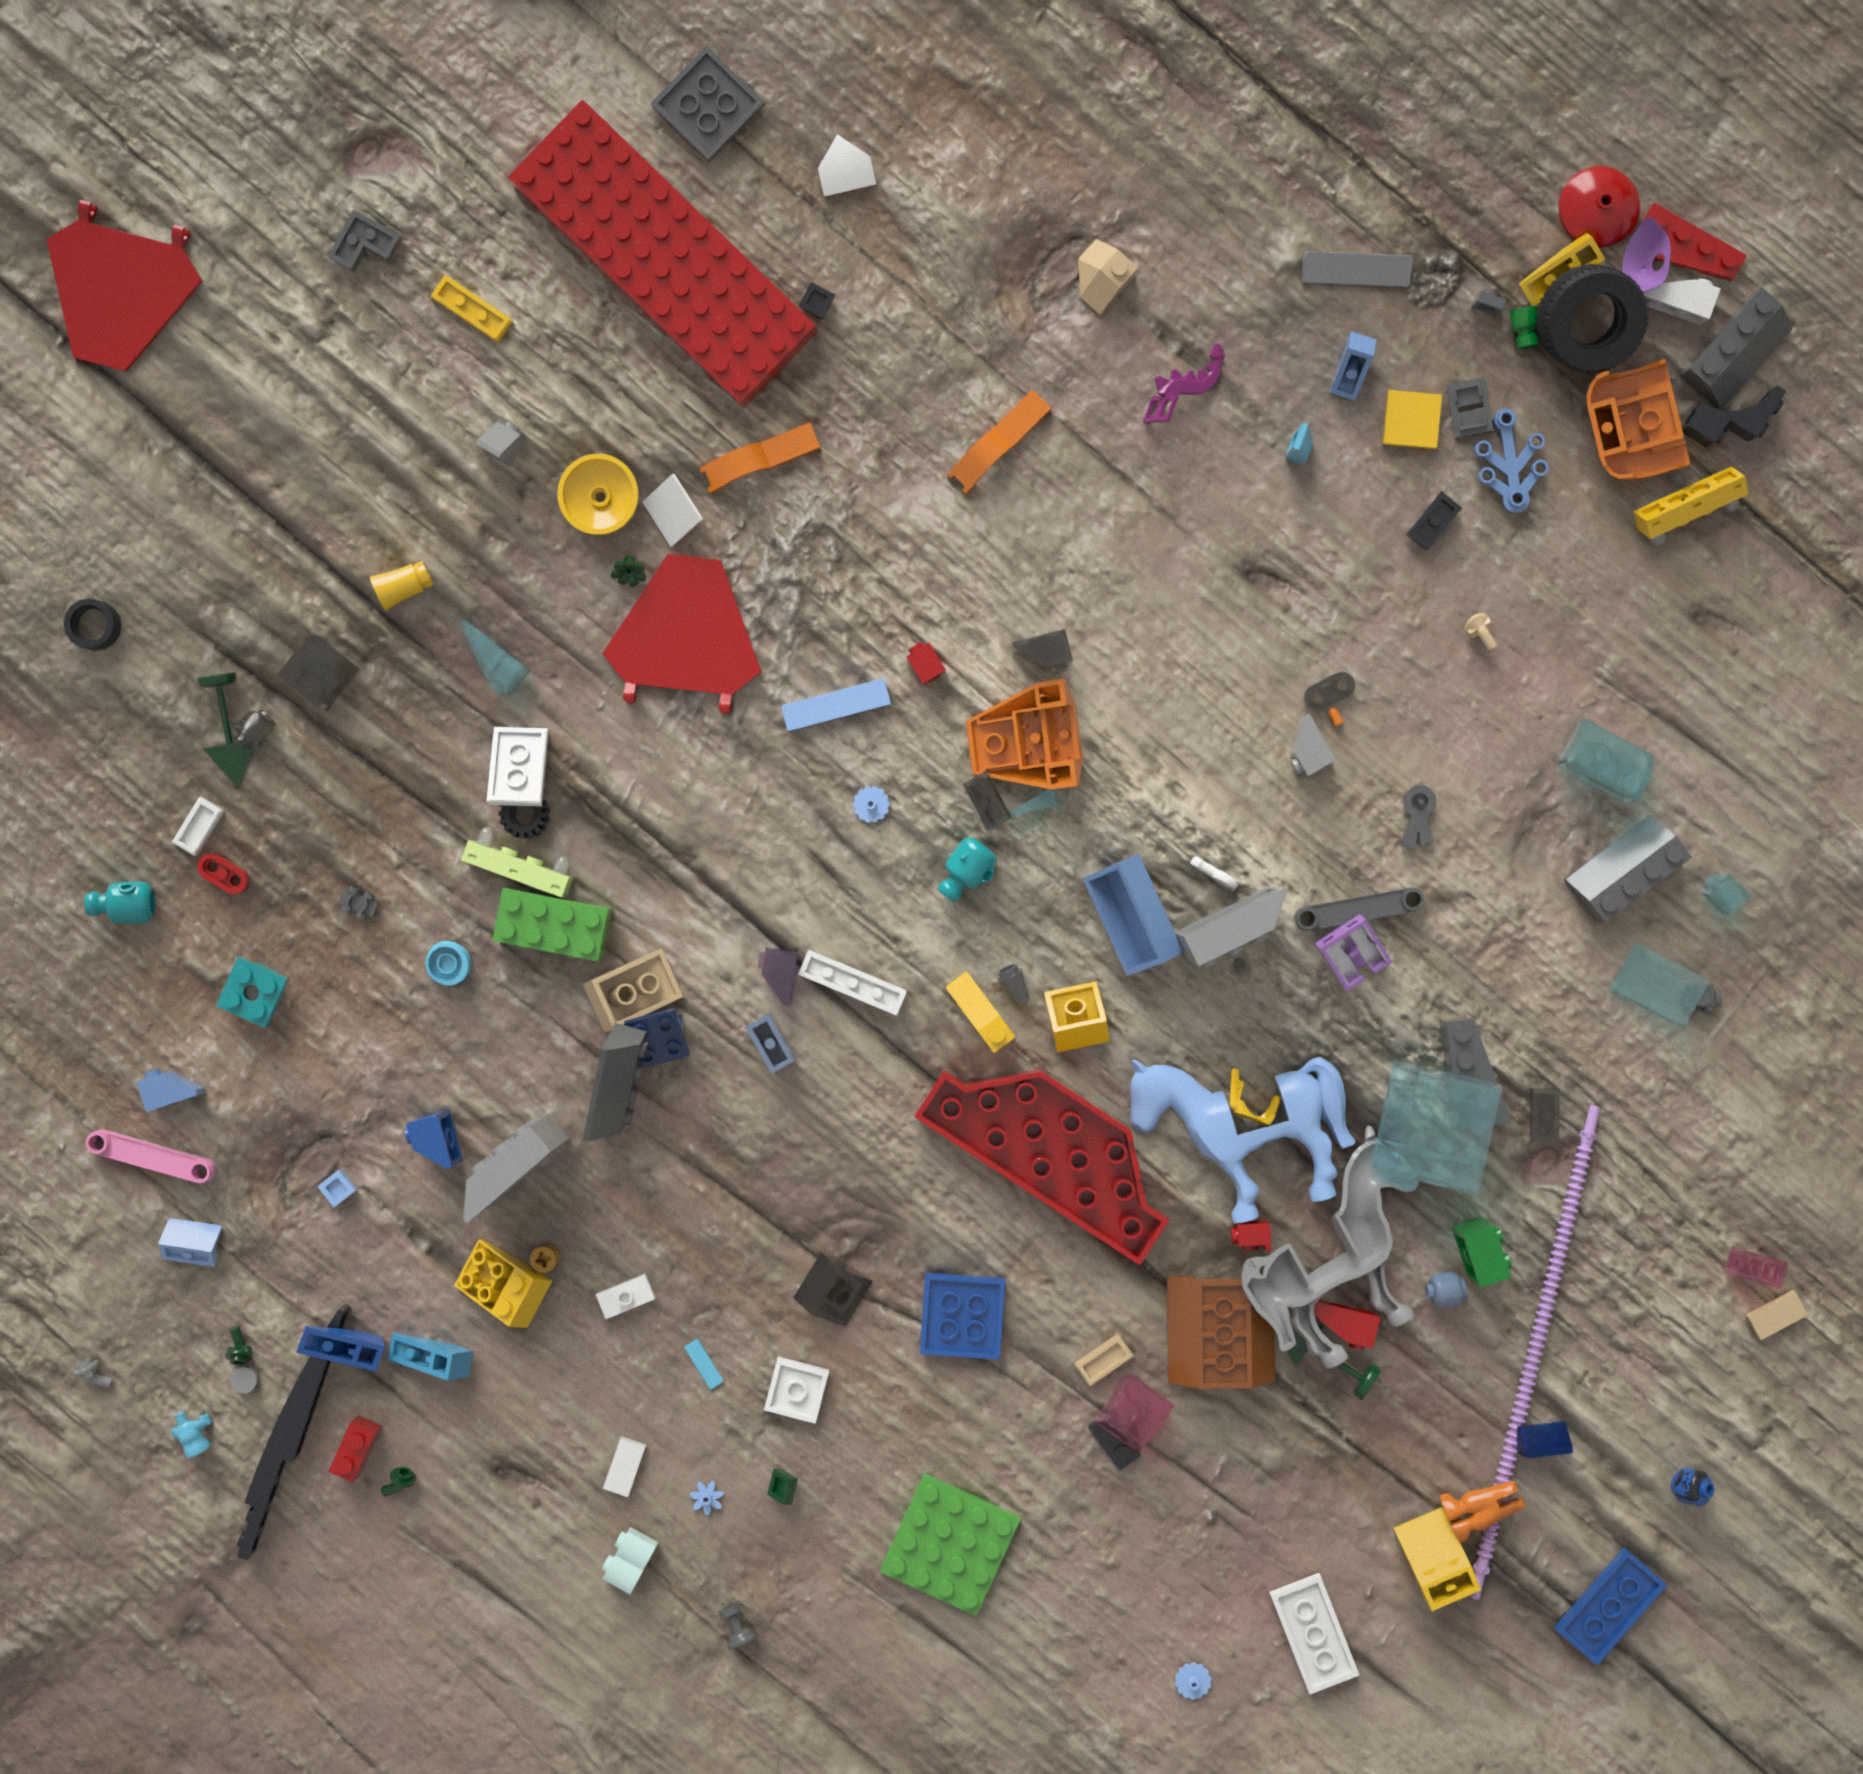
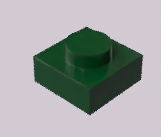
M773 1469L767 1495L783 1505H791L798 1478L783 1469Z

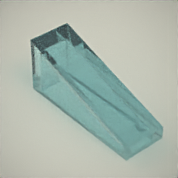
M1048 789L1010 811L1009 815L1013 817L1062 807L1063 805L1056 792Z

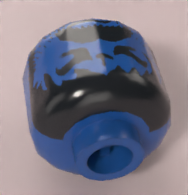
M1683 1468L1671 1480V1490L1676 1499L1681 1503L1704 1506L1714 1495V1484L1710 1476L1704 1471Z

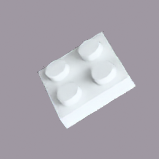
M778 1356L764 1410L816 1424L829 1369Z

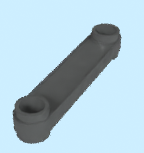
M1403 888L1305 906L1295 911L1293 922L1298 929L1310 931L1343 925L1359 914L1366 920L1414 912L1423 906L1424 895L1417 888ZM1410 892H1413L1417 897V902L1412 907H1409L1406 903V896ZM1305 911H1308L1312 916V921L1308 926H1303L1300 923V915Z

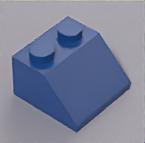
M450 1109L422 1116L406 1123L405 1137L408 1144H412L414 1151L446 1169L452 1168L463 1161Z

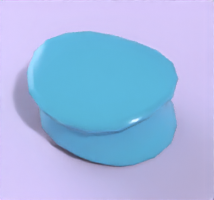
M441 941L435 944L426 957L425 965L429 977L442 985L452 986L459 984L471 972L472 961L469 952L455 942Z

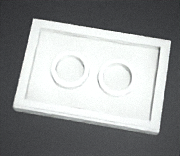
M494 727L487 792L488 805L542 806L549 736L547 728Z

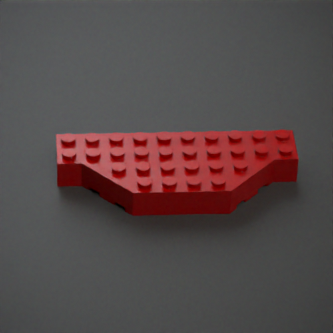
M943 1069L914 1113L916 1119L1138 1265L1142 1263L1170 1221L1165 1214L1146 1202L1131 1129L1041 1069L967 1084Z

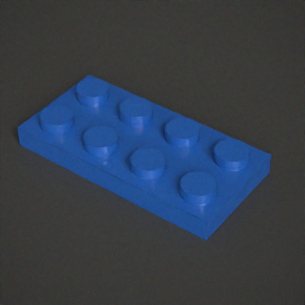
M1623 1547L1554 1628L1593 1663L1598 1665L1666 1588L1667 1584Z

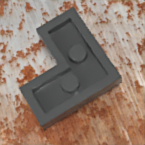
M353 210L327 257L354 272L366 249L390 262L403 238L399 234Z

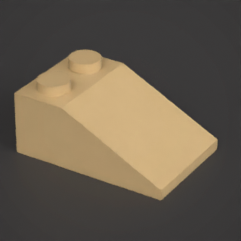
M662 948L582 983L604 1032L611 1031L615 1023L624 1025L626 1020L644 1016L683 997Z

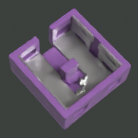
M1361 914L1315 943L1346 991H1349L1365 980L1358 972L1363 966L1367 965L1375 974L1392 963V960L1367 920Z

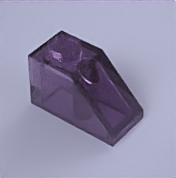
M766 947L765 952H760L758 968H762V976L781 1002L789 1006L792 1001L799 952Z

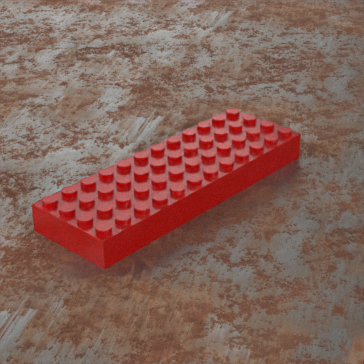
M583 99L508 176L514 188L742 409L817 334L816 325Z

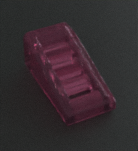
M1731 1247L1725 1272L1781 1288L1788 1262ZM1753 1258V1261H1752V1264H1751V1268H1750V1272L1748 1273L1749 1266H1750V1262H1751V1259ZM1762 1261H1764L1763 1266H1762V1270H1761V1274H1760V1277H1759V1272H1760V1268H1761V1265H1762ZM1775 1264L1770 1280L1768 1279V1276L1770 1273L1771 1265Z

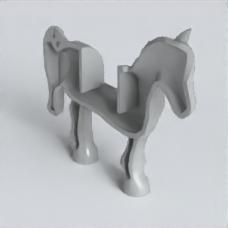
M1367 1126L1365 1129V1143L1354 1151L1345 1168L1341 1208L1332 1216L1334 1230L1345 1252L1307 1275L1293 1247L1288 1243L1276 1249L1269 1256L1247 1259L1241 1271V1286L1244 1295L1255 1310L1276 1331L1280 1350L1288 1351L1296 1345L1294 1329L1306 1341L1308 1352L1312 1356L1320 1357L1325 1369L1336 1367L1348 1358V1354L1343 1346L1333 1344L1321 1332L1315 1320L1314 1305L1328 1290L1364 1275L1369 1288L1370 1305L1373 1310L1385 1313L1391 1327L1403 1325L1415 1316L1409 1305L1399 1303L1391 1296L1386 1286L1384 1268L1393 1240L1389 1223L1382 1210L1380 1189L1381 1187H1393L1404 1192L1414 1191L1418 1186L1420 1174L1395 1147L1385 1140L1376 1138V1134L1371 1126Z

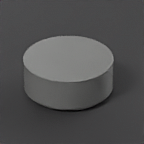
M249 1365L240 1366L230 1377L232 1388L241 1394L251 1392L259 1383L258 1371Z

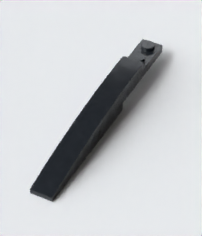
M345 1304L338 1309L327 1328L343 1329L350 1305ZM309 1357L277 1419L244 1502L251 1505L245 1520L249 1522L247 1529L241 1533L237 1542V1547H240L237 1555L238 1558L248 1560L256 1552L286 1461L292 1463L300 1456L332 1361Z

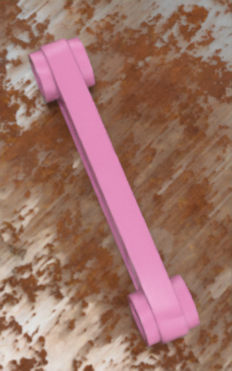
M97 1130L92 1132L86 1139V1147L93 1154L192 1182H208L214 1178L217 1172L216 1164L208 1158L112 1131ZM98 1136L104 1140L103 1148L97 1145ZM200 1164L207 1169L206 1177L201 1176L199 1173Z

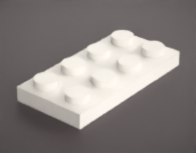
M1319 1573L1269 1592L1309 1694L1359 1676Z

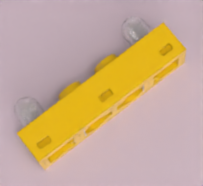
M1729 467L1633 511L1637 530L1648 537L1651 544L1660 546L1666 541L1665 532L1684 526L1689 521L1702 515H1708L1722 506L1725 511L1734 512L1739 507V498L1748 495L1746 477L1733 467Z

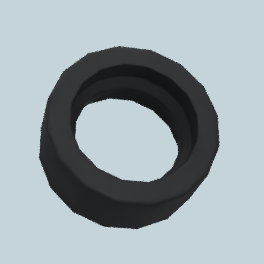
M87 598L78 600L70 606L65 614L64 629L70 641L78 647L99 651L107 649L115 643L120 635L121 621L114 607L106 602ZM89 609H97L106 616V631L97 640H87L79 633V619Z

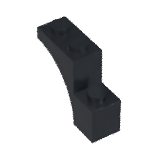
M1775 386L1767 391L1763 398L1754 406L1737 411L1720 410L1701 403L1693 408L1682 425V431L1685 435L1706 448L1714 443H1720L1728 430L1747 442L1757 437L1761 438L1770 425L1767 423L1770 416L1775 415L1781 409L1784 403L1781 399L1786 391L1779 386Z

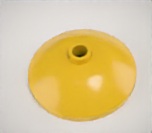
M589 454L575 460L564 471L559 481L557 497L562 514L572 526L587 534L607 535L624 527L633 517L638 505L639 491L633 473L622 461L606 454ZM600 493H604L606 496L603 502L597 501V496Z

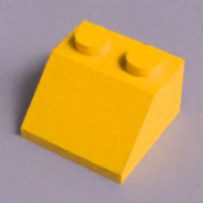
M1097 982L1044 992L1057 1053L1110 1042L1107 1020Z

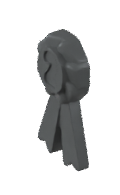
M1412 786L1403 795V808L1411 816L1401 842V847L1409 846L1411 849H1414L1417 834L1420 846L1425 845L1426 842L1433 843L1427 816L1436 808V795L1427 786Z

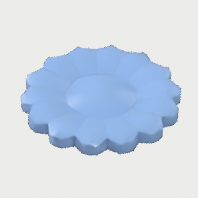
M866 786L864 790L860 789L858 795L854 797V812L859 815L861 820L865 819L867 823L871 821L874 823L878 822L879 819H884V815L889 812L890 802L888 801V795L884 794L883 789H878L876 786L872 788Z
M1195 1662L1185 1664L1184 1667L1179 1668L1178 1673L1175 1675V1686L1178 1688V1693L1183 1694L1184 1698L1189 1697L1191 1700L1202 1698L1204 1694L1208 1693V1689L1211 1688L1210 1681L1212 1678L1209 1675L1208 1669L1204 1668L1202 1664L1197 1665Z

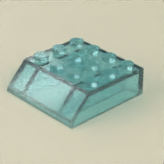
M1394 1060L1371 1165L1395 1176L1479 1195L1502 1085Z

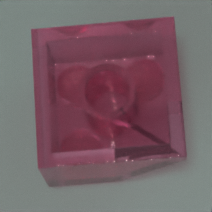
M1130 1374L1120 1378L1094 1422L1137 1452H1140L1161 1429L1174 1404Z

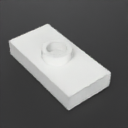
M646 1273L596 1294L605 1319L656 1299Z

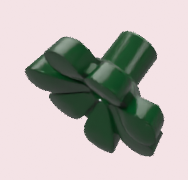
M626 556L624 562L619 560L615 562L611 578H618L617 582L621 585L629 581L631 587L637 586L638 580L641 582L646 580V574L643 572L645 571L644 565L642 563L635 564L634 557Z

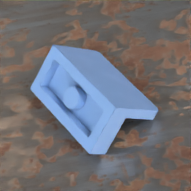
M170 1218L158 1243L162 1259L215 1267L218 1260L216 1244L222 1231L221 1226Z

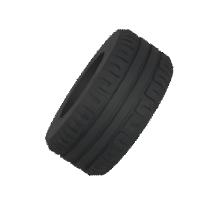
M1599 264L1577 266L1574 269H1569L1568 272H1564L1562 276H1558L1557 280L1553 281L1552 285L1544 292V297L1541 298V303L1538 306L1539 311H1537V333L1546 352L1562 365L1574 371L1589 374L1590 372L1593 374L1608 371L1610 368H1616L1617 365L1619 366L1623 361L1628 360V357H1631L1633 352L1637 350V347L1640 346L1641 339L1643 340L1644 333L1647 330V320H1649V315H1647L1649 313L1648 304L1639 284H1636L1637 282L1629 275L1615 268ZM1591 294H1605L1612 300L1614 306V318L1611 327L1603 337L1589 344L1577 342L1570 332V318L1574 308L1582 299Z

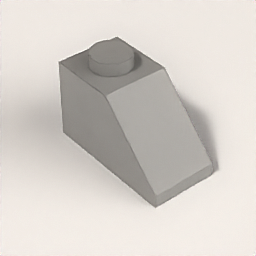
M497 421L478 439L476 445L487 455L510 467L525 439L519 434L521 429L509 422L503 425Z
M1310 714L1300 718L1291 751V756L1293 757L1291 764L1298 775L1302 773L1304 777L1315 773L1336 760Z

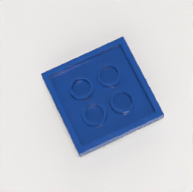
M925 1272L920 1354L1000 1360L1005 1278Z

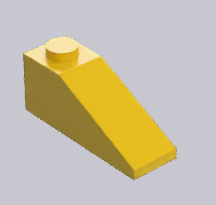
M1586 233L1559 251L1521 281L1519 285L1531 305L1535 306L1540 303L1541 298L1544 297V292L1552 285L1551 283L1557 280L1558 276H1562L1564 272H1568L1569 269H1574L1577 266L1581 267V265L1600 264L1606 259L1593 237Z
M967 971L946 986L948 992L994 1053L1016 1037Z

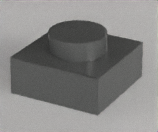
M1491 290L1480 291L1474 298L1471 308L1497 316L1503 310L1506 299L1500 298V294Z

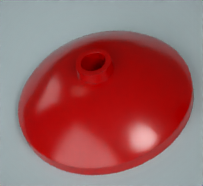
M1606 166L1586 168L1574 175L1563 188L1558 204L1559 218L1563 228L1572 239L1577 240L1588 233L1593 237L1598 248L1609 247L1622 241L1635 227L1640 214L1639 195L1632 181L1622 172ZM1601 198H1606L1608 205H1603Z

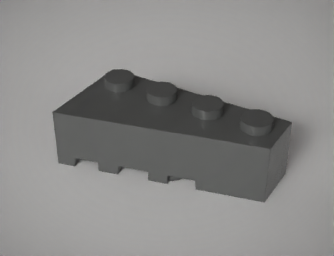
M1459 1017L1440 1020L1451 1126L1457 1129L1512 1123L1474 1019Z

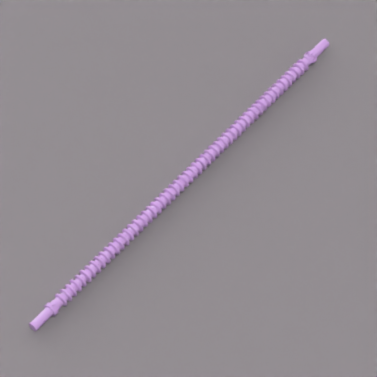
M1590 1105L1584 1130L1580 1131L1581 1143L1580 1146L1576 1147L1579 1152L1574 1154L1577 1160L1573 1161L1575 1168L1571 1169L1573 1176H1569L1571 1183L1567 1184L1570 1189L1565 1192L1568 1197L1563 1199L1566 1205L1561 1207L1564 1213L1560 1214L1562 1221H1558L1560 1228L1556 1229L1558 1236L1554 1237L1557 1242L1552 1244L1555 1250L1550 1252L1553 1258L1549 1259V1262H1551V1265L1547 1266L1549 1273L1545 1274L1547 1281H1543L1545 1288L1541 1289L1544 1295L1539 1297L1542 1302L1537 1305L1540 1307V1310L1536 1311L1538 1318L1534 1319L1536 1326H1532L1534 1333L1530 1334L1533 1339L1528 1342L1531 1347L1526 1349L1529 1355L1524 1357L1527 1363L1523 1364L1525 1371H1521L1523 1378L1519 1379L1521 1386L1517 1387L1520 1392L1515 1394L1518 1400L1513 1402L1516 1408L1512 1409L1514 1413L1513 1416H1510L1512 1423L1508 1424L1510 1431H1506V1434L1509 1436L1504 1439L1507 1445L1502 1447L1505 1452L1500 1455L1503 1460L1499 1461L1501 1468L1497 1469L1499 1475L1495 1476L1497 1483H1494L1493 1486L1511 1481L1509 1477L1513 1476V1472H1511V1469L1515 1468L1513 1461L1517 1460L1515 1454L1519 1453L1517 1446L1521 1445L1518 1440L1523 1437L1520 1432L1525 1430L1522 1427V1424L1526 1423L1524 1416H1528L1526 1408H1530L1528 1401L1532 1400L1530 1393H1534L1531 1387L1536 1385L1533 1379L1538 1377L1535 1371H1539L1537 1364L1541 1363L1539 1356L1543 1355L1541 1348H1545V1345L1542 1343L1547 1340L1544 1334L1549 1332L1546 1327L1550 1326L1548 1319L1552 1318L1550 1311L1554 1310L1552 1303H1556L1554 1296L1558 1295L1555 1290L1560 1287L1557 1282L1562 1279L1559 1277V1274L1563 1273L1561 1266L1565 1265L1563 1258H1567L1565 1250H1569L1567 1243L1571 1242L1568 1237L1573 1235L1570 1229L1575 1227L1572 1221L1576 1220L1574 1213H1578L1576 1206L1580 1205V1202H1578V1198L1582 1197L1579 1194L1580 1190H1584L1581 1184L1586 1182L1583 1176L1588 1174L1585 1169L1589 1168L1587 1161L1591 1160V1157H1589V1153L1593 1152L1591 1145L1597 1137L1595 1129L1601 1108L1598 1106ZM1498 1522L1482 1530L1484 1535H1481L1480 1539L1483 1542L1478 1544L1481 1550L1476 1552L1479 1557L1473 1565V1570L1475 1571L1474 1574L1481 1591L1485 1575L1489 1574L1490 1571L1488 1567L1489 1559L1493 1558L1491 1551L1495 1550L1493 1544L1497 1543L1494 1537L1499 1535L1496 1529L1501 1527ZM1481 1591L1471 1594L1469 1597L1479 1600Z

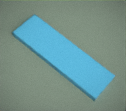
M698 1338L684 1346L710 1390L724 1382Z

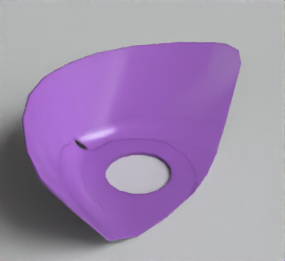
M1649 217L1643 221L1632 236L1623 257L1622 272L1635 280L1642 291H1648L1662 285L1667 278L1670 265V240L1665 230L1655 219ZM1663 254L1665 258L1663 266L1658 271H1654L1652 264L1655 257Z

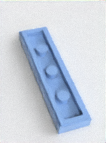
M882 678L781 705L787 731L790 732L891 705L885 679Z

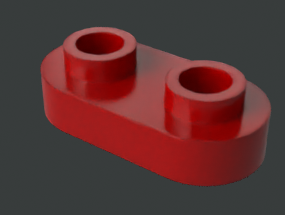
M206 854L198 861L197 870L200 876L227 893L240 894L248 889L250 885L249 874L219 854ZM213 862L218 866L215 872L210 867ZM235 876L240 878V884L237 886L233 882Z

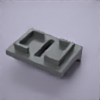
M1485 377L1447 385L1455 438L1481 433H1493ZM1480 403L1484 404L1483 408L1458 413V408Z

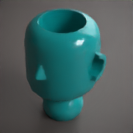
M964 838L952 854H949L945 868L950 873V876L947 880L940 882L938 891L953 903L957 902L961 898L962 890L966 886L970 889H977L983 883L991 880L994 875L993 869L997 865V856L975 838Z
M143 881L113 882L107 888L106 894L91 891L85 895V913L92 917L99 916L101 913H107L108 919L112 923L119 925L148 923L152 920L155 913L154 890L149 883Z

